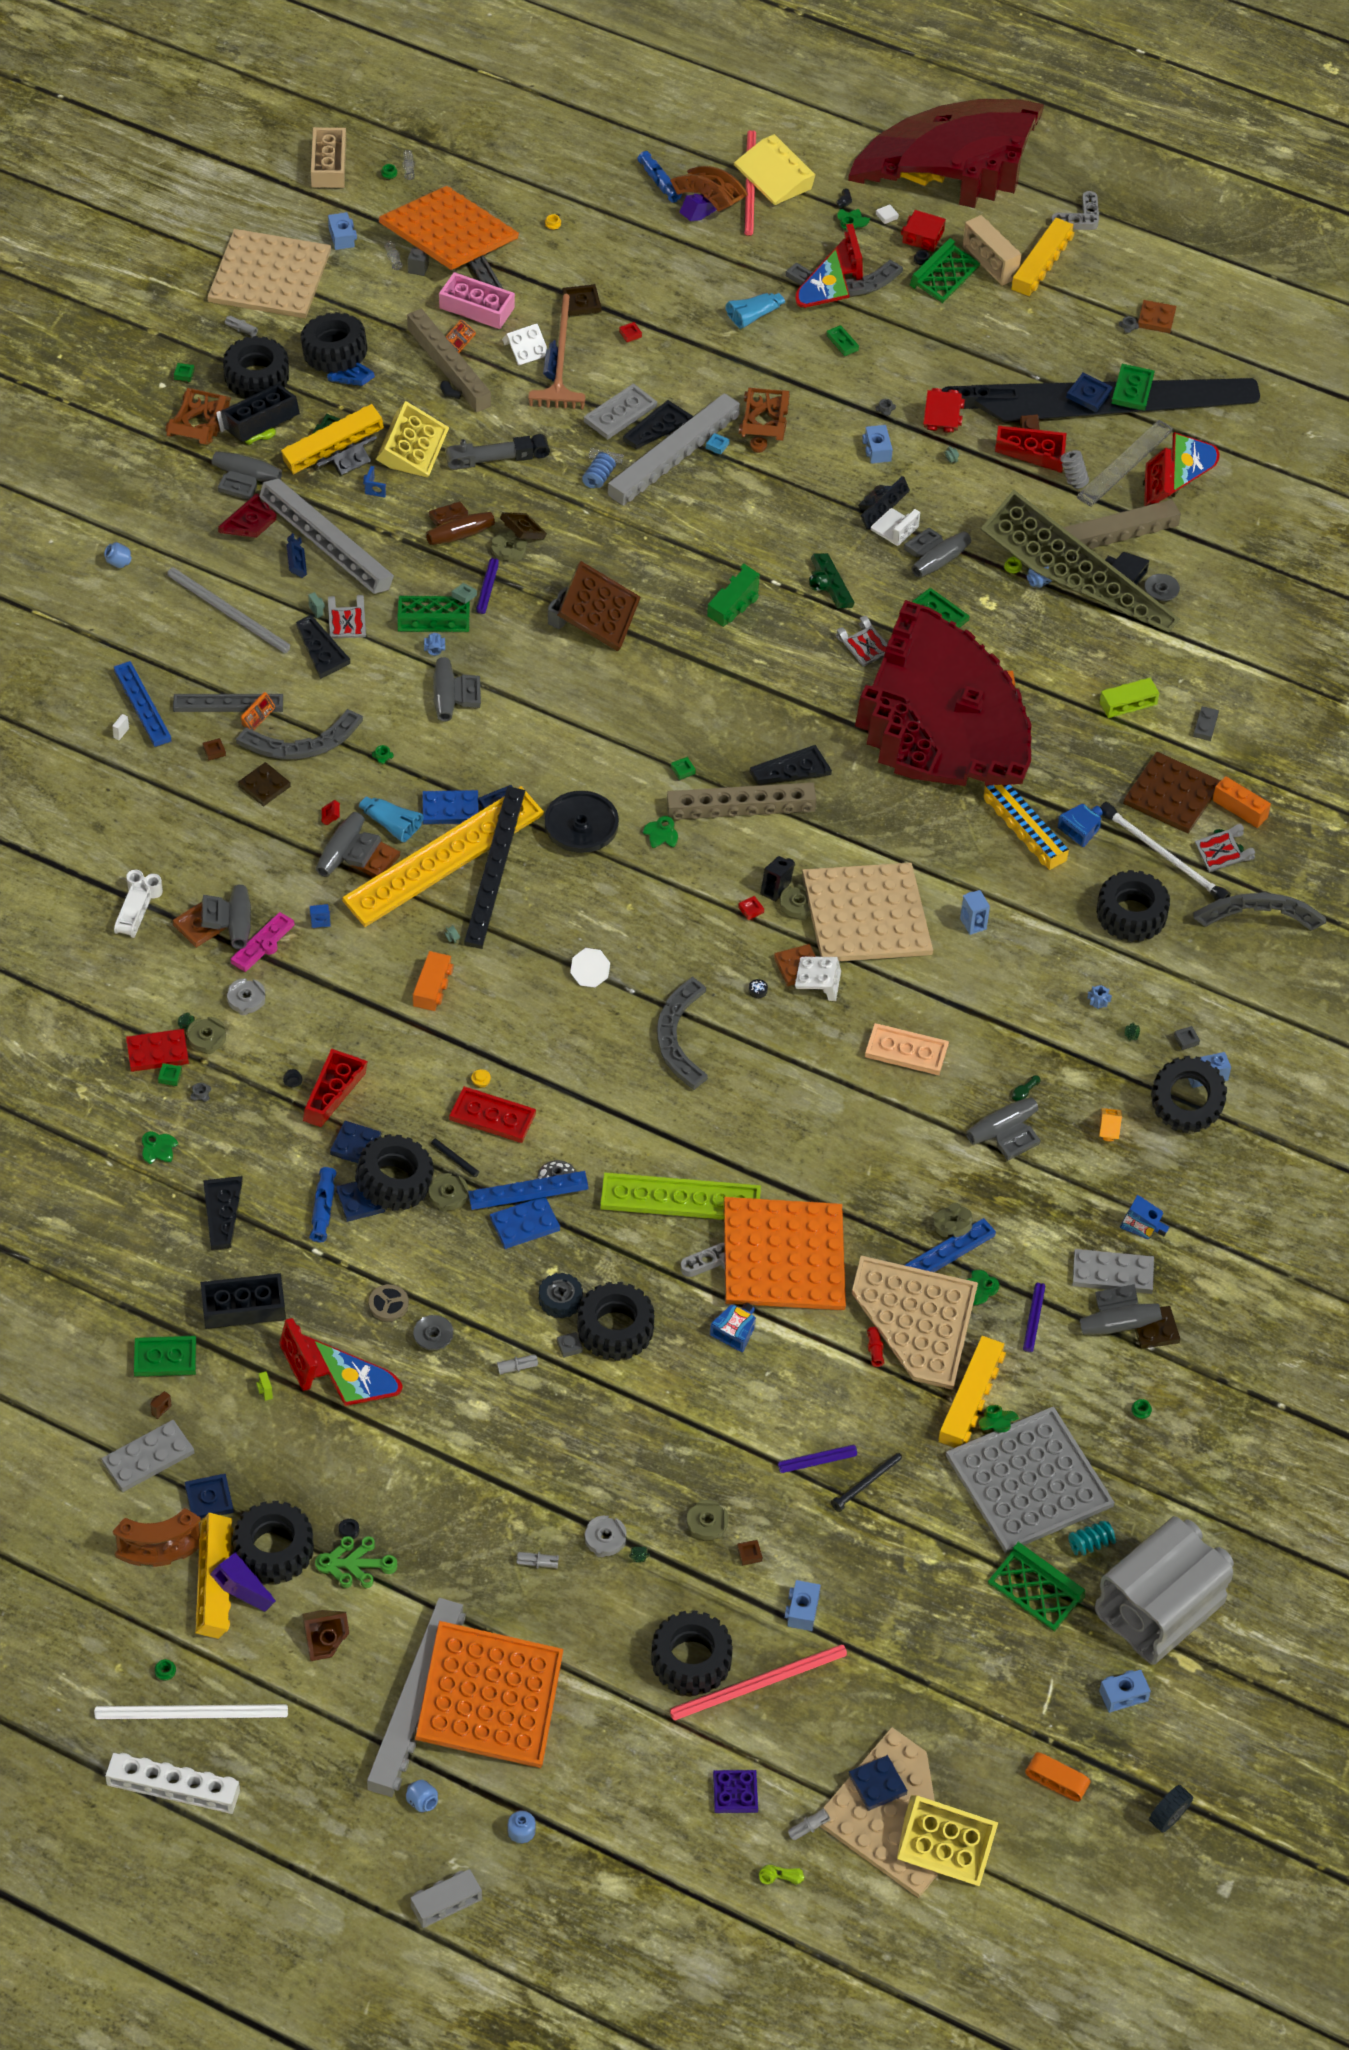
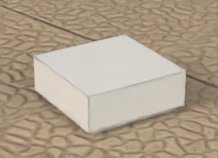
M891 205L876 210V215L884 224L894 221L899 217V214Z
M122 714L113 724V737L120 740L129 729L128 716Z

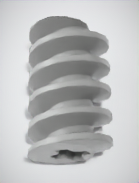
M1073 450L1064 453L1060 459L1066 473L1067 483L1077 489L1083 488L1089 483V477L1081 452Z

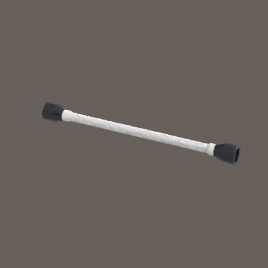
M1106 801L1100 806L1103 812L1101 816L1119 823L1161 856L1165 857V859L1176 865V867L1205 887L1211 893L1214 900L1217 901L1218 899L1231 896V893L1225 888L1208 882V880L1197 874V872L1181 862V860L1122 818V815L1109 802Z

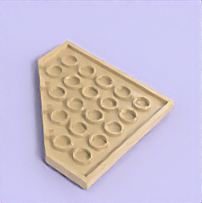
M861 1256L852 1289L855 1299L875 1327L878 1328L879 1333L913 1381L953 1390L978 1283Z
M892 1727L858 1767L888 1755L908 1790L907 1795L868 1811L849 1777L824 1806L831 1820L820 1827L919 1898L939 1873L898 1860L897 1855L904 1817L911 1795H917L935 1801L927 1752Z

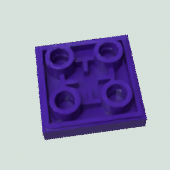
M713 1770L714 1813H758L756 1770Z

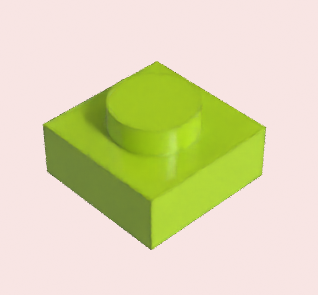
M267 1372L259 1373V1382H256L258 1393H263L265 1401L273 1399L272 1386Z

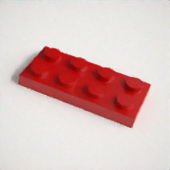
M464 1086L449 1115V1120L523 1143L536 1115V1109Z

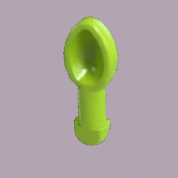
M270 428L264 433L251 437L245 443L251 445L260 439L269 440L275 436L276 430Z

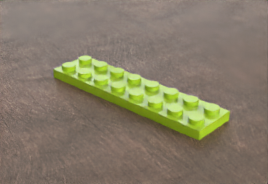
M604 1172L600 1209L724 1220V1197L760 1199L761 1185Z

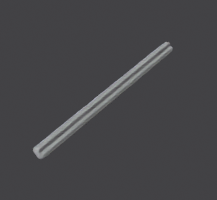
M172 567L168 570L170 578L283 653H287L290 650L289 643L176 568Z

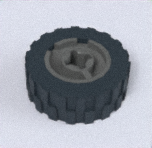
M554 1273L551 1276H547L539 1286V1305L542 1307V1310L554 1318L571 1317L578 1312V1307H580V1302L583 1298V1288L578 1279L565 1273Z
M1181 1785L1174 1787L1155 1807L1149 1817V1821L1162 1833L1166 1832L1185 1813L1193 1801V1795Z

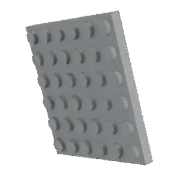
M1054 1406L1011 1424V1429L1005 1433L994 1431L946 1452L948 1461L1005 1553L1013 1551V1547L1018 1541L1023 1545L1029 1544L1114 1507L1115 1502Z

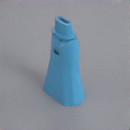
M765 293L749 299L728 301L725 306L729 318L739 329H742L758 318L779 308L781 304L785 303V299L780 293Z
M365 797L359 804V808L363 809L365 814L404 843L421 827L424 816L421 813L396 806L380 798L371 799Z

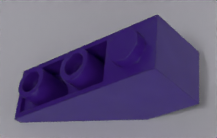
M703 194L686 195L679 213L690 221H698L715 212L716 208Z
M236 1553L220 1563L210 1574L224 1591L264 1612L276 1602L271 1593L266 1590L257 1576L251 1572Z

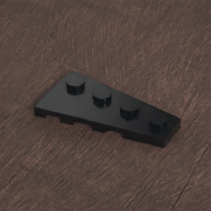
M667 400L623 436V442L634 449H638L679 429L694 416Z
M312 615L296 622L298 632L320 679L351 664L350 658Z
M816 745L750 767V773L757 785L832 774L831 768Z
M243 1176L203 1180L211 1250L231 1248Z

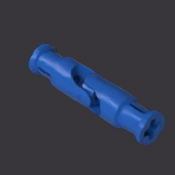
M643 151L637 158L638 162L643 164L645 171L657 184L662 193L668 196V200L671 203L677 202L681 198L682 193L677 195L669 176L658 162L652 159L648 151Z
M323 1167L319 1171L320 1182L317 1183L312 1215L313 1229L309 1236L315 1242H324L327 1239L326 1229L330 1222V1211L335 1188L333 1181L337 1173L335 1169Z

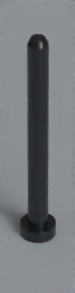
M900 1453L894 1454L840 1498L835 1497L832 1499V1507L837 1512H841L848 1501L902 1459V1455Z

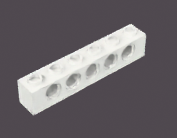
M113 1753L105 1775L107 1786L233 1814L240 1793L239 1781L232 1777L223 1778L215 1776L210 1772H196L191 1768L174 1767L166 1762L156 1763L148 1758H134L126 1753ZM130 1770H135V1771H136V1772L133 1773V1774H128V1773H127V1772L130 1771ZM150 1775H157L156 1778H148ZM173 1779L178 1780L176 1783H169ZM193 1784L199 1785L197 1788L190 1787ZM213 1789H219V1790H220V1791L217 1792V1793H212V1792H211Z

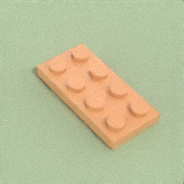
M875 1023L865 1057L940 1075L949 1041Z

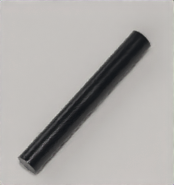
M438 1139L432 1140L431 1145L473 1177L478 1176L479 1171Z

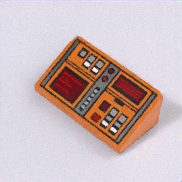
M460 320L446 338L457 352L460 353L476 335V332L467 323Z
M266 692L241 716L242 725L245 728L247 727L254 731L275 709L274 703Z

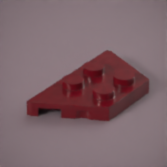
M256 493L218 526V532L257 538L276 521L277 515L269 508L266 502L263 503L260 500L259 494Z

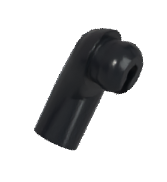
M847 188L842 190V197L836 201L839 208L846 207L852 203L850 190Z
M442 381L440 383V389L445 397L461 399L462 391L453 390L449 381Z

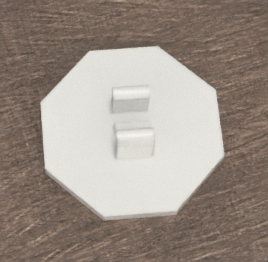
M585 948L572 958L570 973L580 986L596 988L608 978L610 962L601 950Z

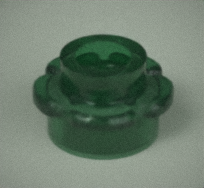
M188 1012L182 1014L178 1019L180 1029L188 1030L195 1017Z
M1131 1023L1126 1026L1124 1034L1128 1041L1138 1039L1140 1034L1139 1025Z
M646 1547L631 1548V1554H629V1557L636 1563L645 1562L646 1558L650 1556Z

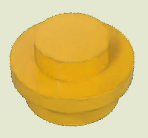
M556 214L548 215L545 219V226L552 230L558 229L561 226V219Z
M480 1069L473 1072L471 1080L476 1087L484 1088L490 1083L491 1075L488 1071Z

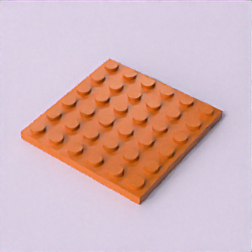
M448 186L379 216V223L450 270L518 239L519 232L515 231L512 227L506 225L500 219L489 214Z
M724 1197L725 1304L744 1305L749 1303L759 1306L845 1310L842 1204Z
M439 1621L415 1740L541 1768L564 1649Z

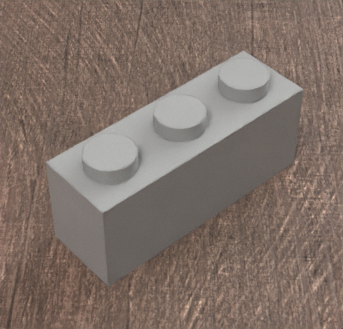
M470 1869L459 1871L446 1881L440 1880L433 1887L425 1891H417L410 1897L411 1908L422 1928H425L481 1901L482 1890Z

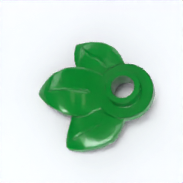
M840 209L837 213V218L841 221L840 226L844 230H846V224L853 223L855 229L865 227L870 221V218L861 216L859 209L849 213Z
M662 816L657 821L649 822L643 829V834L650 835L652 848H656L664 842L674 848L678 842V832L674 829V821L669 816ZM667 822L668 825L663 826L662 823Z
M153 1131L146 1132L142 1137V1145L144 1146L142 1156L148 1164H152L156 1158L171 1163L173 1159L172 1148L176 1147L179 1143L169 1134L159 1135ZM149 1138L154 1139L155 1142H150Z
M983 1270L972 1271V1278L966 1279L978 1283L973 1306L985 1303L989 1296H993L998 1292L1000 1287L998 1280L995 1277L989 1276Z
M990 1405L986 1408L984 1417L979 1420V1426L982 1430L993 1428L996 1432L1005 1433L1011 1429L1010 1422L1019 1419V1416L1014 1411H1003L999 1405Z

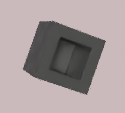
M412 247L408 256V273L424 276L429 266V255L419 248Z

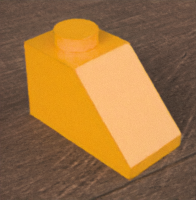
M1101 1108L1099 1137H1103V1140L1114 1141V1139H1119L1122 1120L1121 1110Z

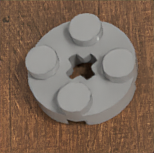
M242 978L233 982L228 988V1004L240 1015L255 1012L265 1004V989L257 980L247 981V978ZM243 994H250V997L243 998Z
M598 1516L592 1519L587 1526L585 1543L598 1557L614 1555L625 1547L626 1528L617 1518L614 1520L609 1518V1516ZM605 1532L606 1535L610 1534L611 1536H609V1539L601 1538L602 1533Z

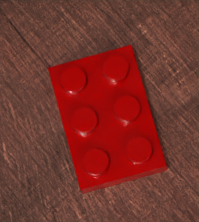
M184 1029L126 1036L131 1072L161 1068L163 1063L176 1066L189 1064Z

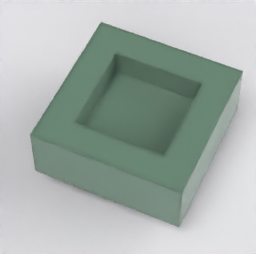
M462 583L452 591V597L464 604L477 596V590L465 583Z
M315 592L309 594V608L317 618L324 616L323 608H325L322 598H318Z

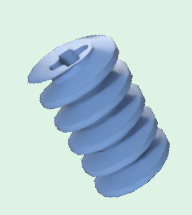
M599 452L583 475V483L589 488L602 487L616 466L614 459L607 453Z

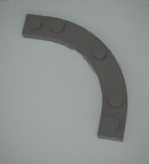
M889 260L878 270L864 276L861 280L846 279L849 295L866 294L886 286L903 272V267ZM795 263L786 271V277L802 285L813 272Z
M347 709L333 726L321 733V736L315 739L295 740V743H284V740L264 736L246 727L236 738V744L260 755L277 759L313 757L334 749L348 739L362 723L363 716Z
M1266 892L1241 894L1218 899L1193 912L1194 919L1205 927L1226 916L1243 912L1242 909L1254 908V911L1281 910V914L1294 918L1310 931L1326 924V917L1305 902L1292 897Z
M691 977L667 999L666 1005L659 1016L657 1039L661 1055L667 1066L678 1078L695 1090L708 1079V1075L688 1059L677 1041V1026L680 1017L689 1005L706 992V987L697 979Z

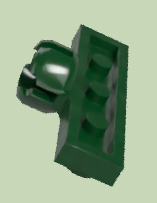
M814 553L811 560L816 570L809 577L811 589L816 592L827 591L837 608H853L855 602L829 554Z

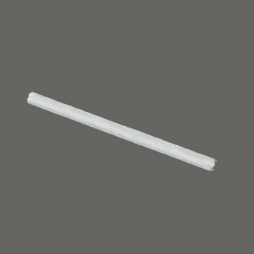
M286 1704L96 1706L94 1715L95 1719L287 1717L288 1706Z

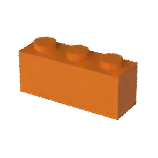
M1225 776L1215 786L1212 801L1254 827L1258 828L1268 818L1271 803Z
M429 951L413 993L414 1007L435 1011L437 1005H441L443 999L442 991L447 989L448 975H452L454 964H451V956Z

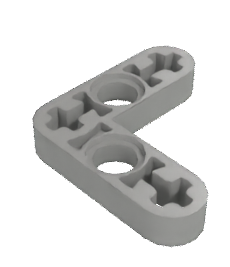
M1093 191L1084 192L1082 198L1083 213H1055L1052 215L1051 223L1055 218H1059L1074 224L1073 230L1097 229L1099 224L1097 194ZM1087 209H1093L1094 212H1089ZM1071 220H1077V221H1079V222H1078V223H1074V222H1072Z
M724 1242L684 1258L681 1261V1273L686 1277H693L720 1265L725 1271V1254L722 1253ZM708 1256L711 1257L713 1261L710 1263H705L702 1261V1258Z

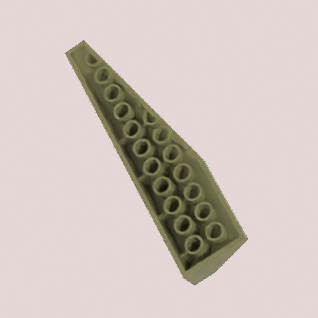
M1015 490L1009 494L980 529L1037 574L1168 633L1180 620V618Z

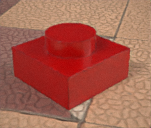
M635 322L619 327V332L626 342L642 338V332Z
M333 800L322 807L321 822L323 824L329 825L340 817V803Z
M755 896L740 902L738 908L747 920L764 913V907Z

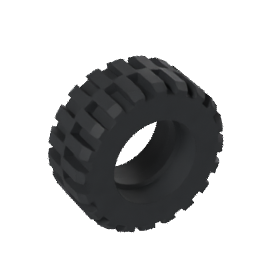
M335 312V314L326 313L323 316L319 315L316 319H311L309 324H306L301 331L304 359L309 366L317 371L322 370L324 373L347 371L349 368L356 367V363H361L367 354L368 347L365 328L362 322L353 315L350 316L347 313L340 314V312Z
M253 336V338L245 337L241 341L240 339L237 340L234 345L232 344L224 354L223 368L227 387L236 395L240 394L242 398H249L278 383L285 388L289 381L287 352L281 344L273 339L269 340L264 336L262 338L258 336ZM256 365L266 367L261 370L246 369L250 366Z
M1128 870L1126 873L1124 871L1118 872L1117 876L1115 874L1110 876L1102 884L1096 908L1098 921L1104 930H1108V933L1112 936H1117V939H1126L1128 942H1133L1134 940L1141 942L1145 938L1151 939L1154 937V934L1158 935L1166 925L1170 907V895L1167 888L1162 886V882L1159 879H1154V876L1151 874L1146 875L1143 871L1134 872V870ZM1127 900L1137 901L1148 909L1133 912L1124 909L1119 903Z
M1184 1056L1183 1059L1177 1057L1171 1063L1167 1062L1163 1069L1159 1070L1151 1092L1152 1106L1156 1109L1155 1114L1157 1117H1161L1163 1119L1162 1123L1166 1126L1168 1124L1171 1125V1129L1175 1131L1177 1129L1183 1130L1182 1133H1188L1191 1130L1194 1133L1200 1132V1129L1210 1127L1219 1118L1227 1099V1086L1224 1084V1077L1219 1074L1220 1070L1217 1067L1213 1068L1210 1061H1201V1057L1197 1056L1195 1059L1190 1058V1056ZM1184 1078L1199 1081L1207 1091V1101L1203 1107L1193 1111L1178 1107L1171 1099V1088L1176 1081Z
M391 1134L384 1135V1138L379 1136L374 1138V1141L368 1142L366 1147L363 1148L356 1168L355 1181L358 1184L359 1191L363 1192V1196L367 1200L370 1199L371 1203L375 1206L378 1204L382 1206V1209L387 1210V1208H391L392 1211H398L399 1208L403 1210L410 1209V1206L414 1207L420 1201H423L426 1193H428L434 1173L433 1161L429 1157L427 1150L422 1149L420 1143L413 1142V1139L409 1137L406 1139L402 1135L392 1136ZM380 1167H398L405 1171L409 1178L395 1179L389 1177L380 1170Z
M607 1282L604 1286L600 1284L595 1287L594 1291L590 1290L586 1293V1297L582 1298L580 1307H578L577 1330L580 1341L584 1343V1347L587 1350H592V1354L597 1357L601 1355L606 1360L614 1358V1361H620L621 1358L630 1359L633 1354H640L642 1348L646 1349L649 1341L652 1340L655 1318L654 1307L651 1304L650 1298L647 1295L644 1296V1292L638 1288L636 1290L634 1285H624L623 1282H617V1284ZM617 1312L629 1316L634 1323L625 1329L612 1330L601 1325L598 1320L608 1313Z
M265 1501L261 1502L260 1506L256 1507V1505H253L249 1508V1512L245 1511L240 1516L241 1520L236 1522L235 1530L233 1531L234 1553L244 1561L258 1579L262 1580V1583L269 1584V1581H274V1584H279L281 1580L290 1581L292 1576L295 1575L297 1577L303 1573L302 1568L306 1569L308 1567L310 1559L313 1557V1531L306 1514H301V1509L296 1506L292 1508L291 1504L287 1502L280 1504L279 1501H272V1503ZM269 1532H281L293 1540L286 1549L274 1553L264 1552L254 1545L260 1536Z
M692 1610L691 1613L681 1611L678 1616L673 1614L668 1617V1622L662 1621L659 1629L654 1633L651 1650L653 1671L657 1677L659 1676V1681L663 1685L668 1684V1689L673 1692L679 1690L680 1694L686 1695L687 1692L692 1693V1696L698 1695L702 1691L704 1694L708 1693L711 1687L714 1689L719 1687L721 1681H725L728 1671H730L733 1651L731 1635L728 1634V1629L725 1625L722 1624L720 1626L719 1619L716 1617L710 1618L708 1613L698 1614V1611ZM684 1642H698L706 1646L712 1655L702 1663L687 1664L678 1660L673 1655L672 1650Z

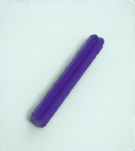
M497 558L489 560L476 607L478 614L486 613L499 565Z
M1037 1282L1034 1287L1023 1345L1025 1352L1034 1351L1046 1287L1044 1283Z
M852 1444L778 1462V1469L780 1473L855 1457L857 1456V1448Z

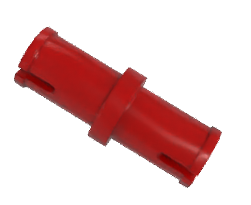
M870 1327L867 1330L869 1340L867 1347L871 1353L872 1366L880 1367L885 1363L882 1352L884 1346L881 1342L878 1328Z

